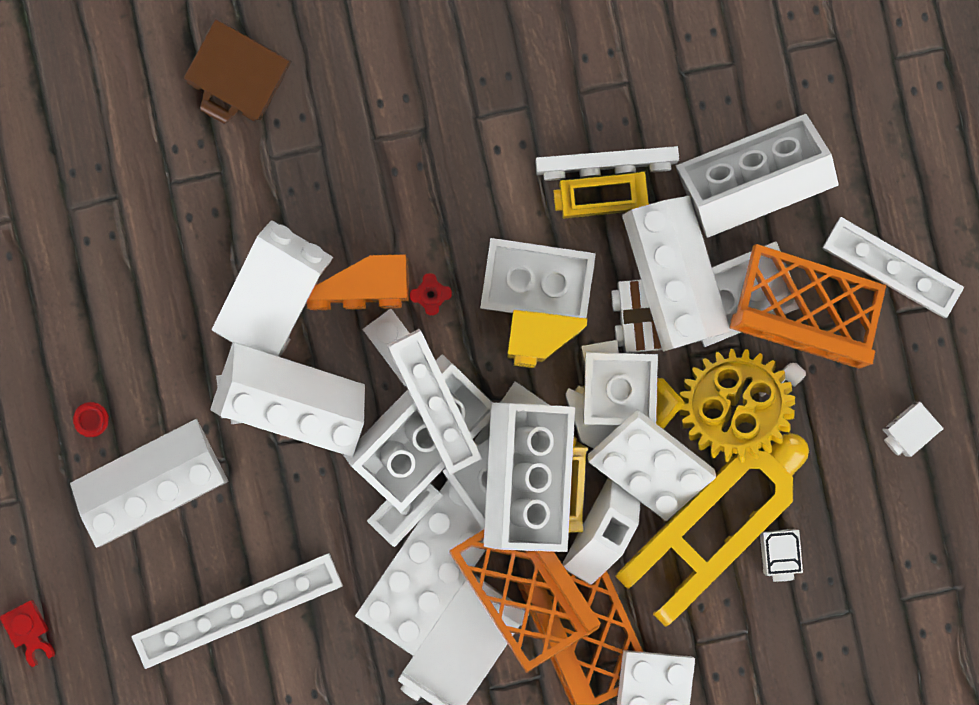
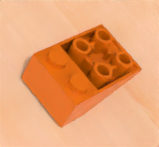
M406 254L369 255L314 286L306 302L307 309L331 310V303H343V308L349 310L366 309V302H379V307L382 309L402 308V302L409 301L408 258Z

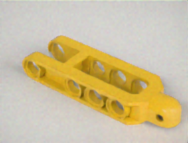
M793 433L783 434V442L781 444L773 442L770 454L766 451H758L759 459L757 460L748 452L745 453L744 463H741L738 454H735L716 473V478L686 503L619 570L615 577L629 589L672 548L694 571L674 590V595L658 611L653 613L665 627L670 625L793 502L792 475L805 463L809 454L808 444L804 438ZM749 469H760L775 484V494L759 510L753 511L749 515L750 519L734 535L728 536L724 540L725 544L709 560L705 561L682 536Z

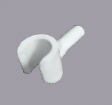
M789 363L783 369L785 371L784 381L791 382L794 387L806 376V371L797 363ZM759 392L761 397L766 395V393Z

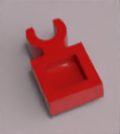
M33 599L0 616V620L14 647L17 648L25 644L27 648L25 658L31 667L38 665V661L35 658V651L37 649L44 650L48 659L55 656L52 645L43 641L40 636L48 632L49 629Z

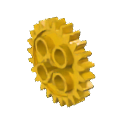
M730 349L729 358L724 359L719 352H716L715 363L712 364L708 359L704 358L703 371L695 367L692 368V375L695 380H684V387L688 391L680 392V397L686 404L679 411L680 415L687 416L682 420L683 428H692L688 433L690 441L700 438L698 443L700 451L711 446L712 458H715L722 451L725 453L726 462L730 461L732 454H738L740 462L744 463L745 453L750 452L755 460L759 459L758 449L762 447L770 454L772 452L771 440L779 444L783 442V436L779 431L790 432L791 424L787 420L794 419L795 410L789 408L795 405V396L787 395L792 391L791 382L782 383L785 379V371L773 373L775 370L774 360L763 365V354L761 353L754 360L749 359L748 349H745L741 358H737L734 349ZM730 378L737 381V384L732 388H723L720 386V382ZM751 379L752 382L743 394V406H737L728 431L723 432L722 429L731 417V405H737L746 380ZM763 392L768 394L770 398L765 402H756L752 399V396ZM714 408L722 412V415L716 419H710L704 415L707 410ZM745 422L755 426L754 430L749 433H742L737 430V427Z

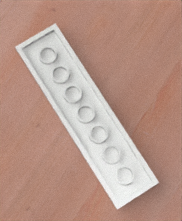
M517 382L513 383L500 402L549 405ZM490 422L475 439L476 447L490 437ZM449 480L440 490V493L443 495L442 498L419 521L355 615L413 656L466 580L449 551L483 530ZM471 547L461 553V556L468 566L475 567L485 550Z

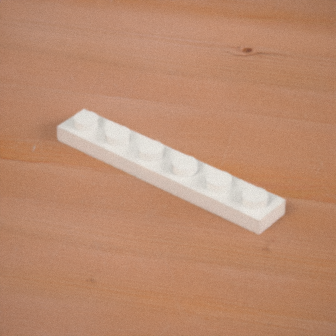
M328 553L131 637L143 666L147 669L340 588L343 584L331 555Z

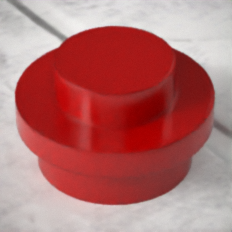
M87 402L80 405L74 412L73 424L79 434L85 437H97L107 429L109 415L102 405L95 402Z

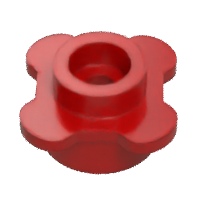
M432 273L425 274L423 282L419 287L412 289L410 292L411 301L421 304L425 308L426 314L430 316L438 314L442 303L452 297L451 288L440 284L437 281L436 275ZM433 291L434 297L429 298L428 292Z

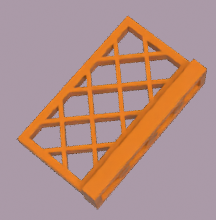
M755 244L752 247L737 313L732 315L729 328L860 369L873 364L875 350H872L886 285ZM760 256L772 259L779 272L765 280L758 268ZM783 263L789 264L791 266L785 268ZM795 267L804 269L811 280L810 284L799 290L788 271ZM815 273H818V274H821V275H824V276L818 278ZM782 276L791 294L777 302L767 283ZM828 277L836 279L844 292L832 300L829 299L820 283ZM755 278H756V280H757V282H758L759 284H757V285H755V286L753 287L754 281H755ZM848 283L855 285V287L850 288ZM814 286L823 305L810 312L800 294ZM760 287L771 305L762 311L748 307L751 293ZM861 287L874 291L872 305L865 310H862L853 292ZM847 297L856 315L842 322L833 304ZM794 298L803 314V317L796 321L787 319L780 307L781 304ZM825 308L836 325L828 331L819 329L813 318V315ZM774 310L776 315L767 312ZM859 319L865 329L863 342L853 340L845 326ZM806 320L808 325L802 324L801 322ZM839 330L841 336L834 334V332Z
M484 529L449 551L526 673L581 638L587 637L598 630L601 624L554 551L524 550V552H519L516 550L484 547V543H480V541L484 540ZM471 547L487 550L483 568L468 566L461 553ZM490 551L511 556L507 574L486 570ZM515 557L531 561L535 567L532 580L511 575ZM473 573L481 574L480 582L477 581ZM537 573H539L544 583L536 581ZM485 575L506 580L502 599L486 595L482 589ZM510 581L530 585L527 604L506 600ZM534 587L550 590L554 597L551 610L531 606ZM492 603L500 604L499 613ZM557 603L564 613L555 611ZM504 605L525 610L521 629L506 626L502 620ZM529 611L550 616L546 635L525 630ZM554 617L569 620L576 632L566 639L550 636ZM511 633L520 635L518 643ZM524 636L545 640L542 654L531 661L527 659L521 649ZM549 641L558 643L547 650Z
M606 571L593 585L575 578L570 573L574 583L591 589L587 599L590 607L596 591L608 595L612 605L607 617L594 612L598 619L605 621L599 641L588 636L581 638L597 645L590 664L577 659L574 651L578 641L550 659L571 705H598L618 695L619 686L615 688L614 686L616 681L620 680L619 672L622 664L623 650H628L629 644L633 651L643 652L608 572ZM538 574L536 581L543 582L542 578ZM600 579L605 589L598 587ZM517 583L527 604L530 585ZM534 587L531 606L551 610L554 597L549 595L546 589ZM558 606V609H557L558 612H562V609H561L560 606ZM529 611L538 632L546 635L550 616ZM615 612L619 618V621L613 619ZM554 617L550 636L566 639L567 634L572 635L575 633L564 628L560 618ZM610 624L622 627L626 634L622 649L604 643ZM549 641L547 650L558 643ZM602 647L620 653L613 673L595 667ZM581 666L588 668L586 676ZM593 671L611 677L607 691L594 697L589 686Z

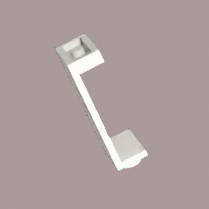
M271 220L257 236L212 331L232 343L235 342L280 357L291 340L288 337L314 286L333 257L324 252L319 246L309 243L292 233L286 226L279 225Z
M473 574L477 581L480 582V578ZM467 580L464 581L398 679L403 684L400 689L416 701L422 697L432 705H466L507 646L506 640ZM485 581L483 582L482 589L487 596L502 599L503 594ZM492 603L499 613L500 604ZM504 605L502 620L506 626L519 628V626H522L525 610Z

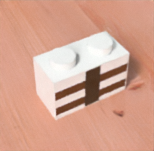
M642 280L618 282V290L611 291L613 312L620 311L621 325L615 326V337L618 347L623 346L624 353L662 350Z

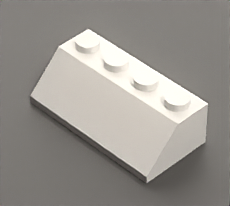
M807 114L676 165L687 196L691 197L697 220L707 238L839 185L832 154Z
M685 196L663 200L632 209L623 214L622 217L663 352L731 332L691 197Z
M233 342L210 410L219 416L353 457L364 425L365 384Z
M442 354L436 360V363L472 438H474L490 422L491 401ZM409 390L358 440L353 457L343 455L349 464L400 512L445 468Z
M491 402L484 547L500 550L568 551L575 407Z
M195 419L71 482L70 485L80 517L97 548L229 481L198 420Z

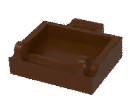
M215 19L184 79L192 87L204 90L200 108L203 113L223 124L228 123L239 111L243 112V116L256 121L262 119L292 61L228 24ZM214 95L231 105L229 111L212 102V96Z

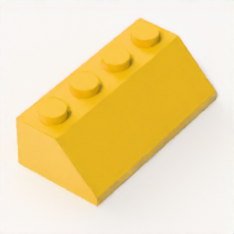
M513 310L507 358L514 359V366L535 368L537 362L545 361L582 332L587 326V319Z

